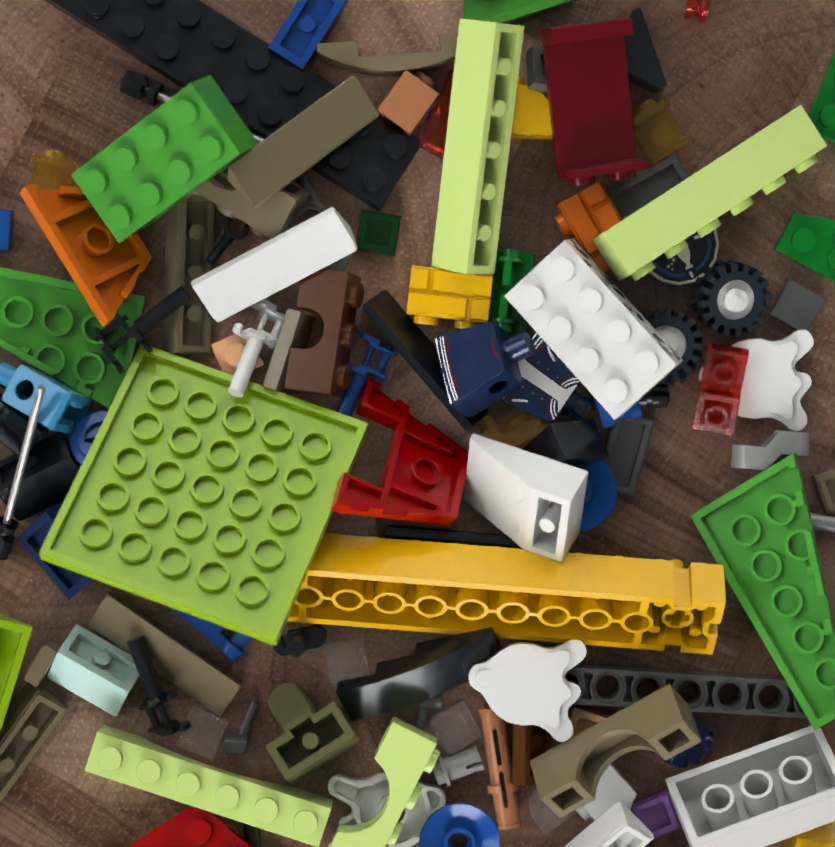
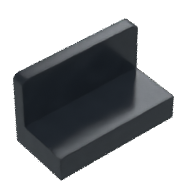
M57 432L39 441L29 453L13 512L18 521H22L66 498L80 467L73 457L70 442L63 432ZM16 454L0 461V498L6 506L19 456Z

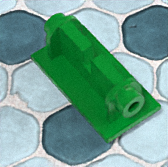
M513 249L497 250L488 322L496 323L508 333L520 334L524 331L527 332L528 322L504 296L534 269L535 253L520 252Z

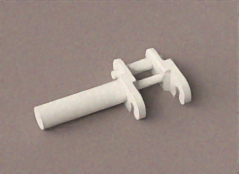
M265 299L250 306L259 311V315L262 316L257 330L253 328L243 330L241 323L234 324L232 329L236 335L247 340L228 392L235 397L241 398L244 396L263 343L271 349L275 348L285 314L277 312V305ZM267 319L275 323L271 334L263 330Z

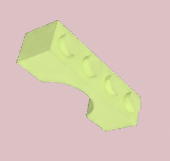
M393 716L374 756V759L384 770L389 782L390 790L386 803L368 821L353 825L338 824L327 847H385L386 844L394 846L404 825L398 822L404 808L413 809L422 790L421 787L417 786V783L423 771L431 773L440 755V751L435 749L437 738Z

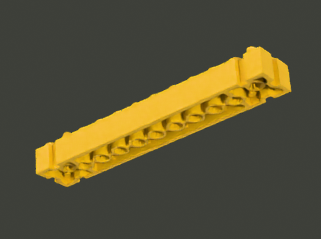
M324 533L287 622L453 635L492 627L497 638L554 643H565L570 639H580L585 645L664 651L665 645L680 646L681 653L713 655L718 636L717 624H721L726 605L724 565L691 562L688 569H684V564L679 559L669 561L583 553H567L561 563L517 548Z

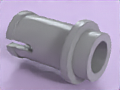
M474 745L472 748L444 758L439 755L432 770L438 786L446 783L447 787L451 786L450 781L483 771L484 766L481 763L482 760L478 749Z

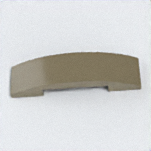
M458 33L440 34V51L359 57L358 41L318 43L317 53L319 59L343 70L358 74L397 77L407 70L414 75L417 71L422 73L430 72L454 63Z

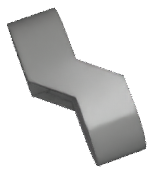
M774 430L760 446L732 444L731 468L766 470L781 454L791 455L792 453H797L800 456H809L810 433Z

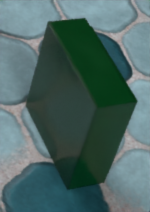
M362 209L356 239V251L395 257L402 216Z

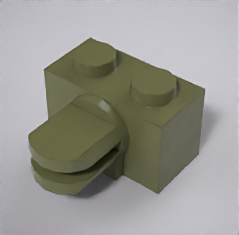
M294 683L278 685L271 692L268 698L269 708L284 734L265 747L287 782L293 785L361 741L342 708L335 701L318 711L304 689Z

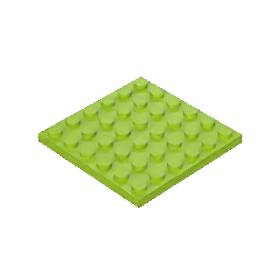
M141 343L39 551L40 559L277 646L334 512L330 509L337 482L344 472L350 474L368 432L369 423L251 381L247 385L244 396L241 398L235 397L228 392L234 375L152 347L153 351L148 353Z

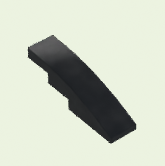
M492 627L420 642L416 644L414 655L377 662L375 674L339 681L336 694L351 721L390 712L431 698L468 682L469 670L473 665L487 661L503 648Z

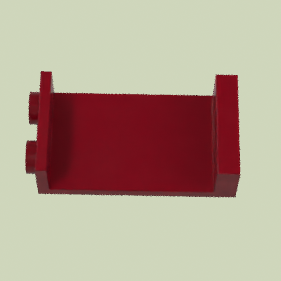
M632 18L541 29L557 178L570 180L571 186L594 184L595 176L610 174V180L635 178L634 170L648 169L647 160L637 159L624 40V36L634 35Z

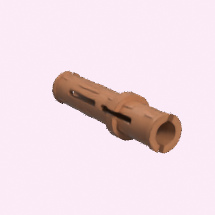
M490 706L480 707L478 709L481 715L484 747L490 777L487 791L493 797L497 821L496 826L498 830L518 828L522 826L516 793L520 786L512 784V764L506 722ZM494 729L497 730L501 762L497 761L493 736ZM500 772H503L507 804L503 802Z

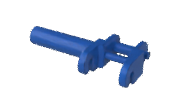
M359 330L358 336L369 341V348L359 367L349 364L353 371L351 383L345 389L344 398H341L336 412L350 417L367 381L365 378L367 372L375 374L373 379L379 381L380 377L387 379L388 376L383 373L391 355H398V353L392 351V345L388 344L384 348L379 345L380 339ZM375 348L383 351L376 370L367 367Z

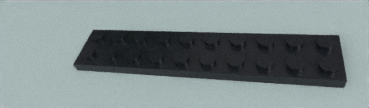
M44 0L182 88H185L191 82L211 75L247 128L265 139L336 87L306 67L302 70L268 48L270 46L268 43L200 0ZM379 114L378 118L310 169L379 212L421 148L423 141L413 135H407L402 128Z

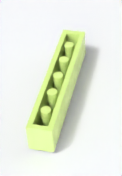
M460 18L431 262L433 267L463 274L495 273L524 26Z
M799 105L592 241L618 281L630 275L636 281L656 268L652 261L663 253L667 259H670L686 249L689 245L685 239L695 232L702 238L721 226L722 224L718 217L730 210L732 215L736 216L753 205L754 201L750 196L762 189L765 195H768L787 182L783 175L793 168L800 174L817 163L819 160L815 154L827 147V144L802 105Z

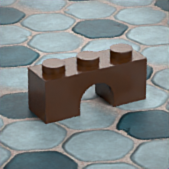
M321 269L300 280L296 307L308 312L318 313L324 322V333L321 340L311 348L299 349L290 347L284 388L297 392L344 398L345 389L350 386L352 379V368L349 365L351 348L355 347L358 338V328L355 324L357 308L361 307L364 298V287L361 284V277L346 271Z

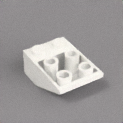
M473 433L469 442L464 500L523 550L562 563L580 533L589 471Z

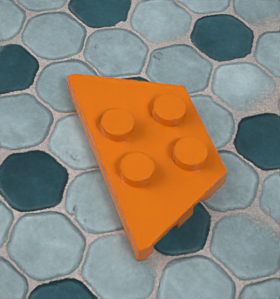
M37 184L24 186L20 191V195L101 326L108 325L114 319L122 302L130 294L136 284V280L144 272L152 259L138 233L118 243L90 201L78 187L60 186L58 190L38 189Z

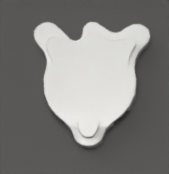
M806 329L796 330L789 336L776 341L763 338H745L736 341L722 355L720 354L714 361L705 363L700 368L699 380L701 385L713 391L722 404L732 413L740 417L752 419L774 418L781 421L792 431H801L807 425V415L801 407L800 400L811 386L812 380L807 373L799 372L795 369L796 362L814 344L813 336Z
M570 639L559 646L550 648L525 642L507 645L508 647L500 650L487 661L476 663L471 667L468 674L470 685L482 693L490 708L500 718L517 725L539 726L547 730L559 742H566L571 738L573 726L568 717V710L580 697L581 690L578 684L566 680L565 676L570 669L586 657L587 650L585 644L580 639Z
M384 770L378 771L369 777L359 779L336 773L330 777L327 786L329 793L333 797L351 807V812L339 820V824L344 825L359 824L373 818L383 808L390 790ZM419 779L417 786L422 788L421 793L412 810L404 808L398 822L404 825L395 845L386 844L385 847H411L419 842L422 827L428 817L437 809L445 806L446 795L440 786L426 783Z

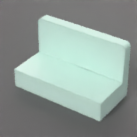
M78 624L74 626L58 650L47 674L48 679L113 716L118 715L128 694L140 677L133 658L129 653Z

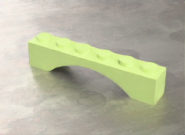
M103 725L98 730L84 770L315 847L320 845L333 803V799L297 787L266 782L201 763L159 746L141 736L107 725Z

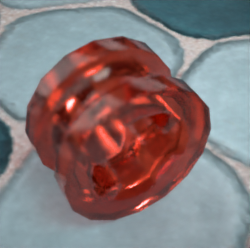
M687 0L684 19L689 20L690 17L695 16L698 18L699 23H704L711 0Z

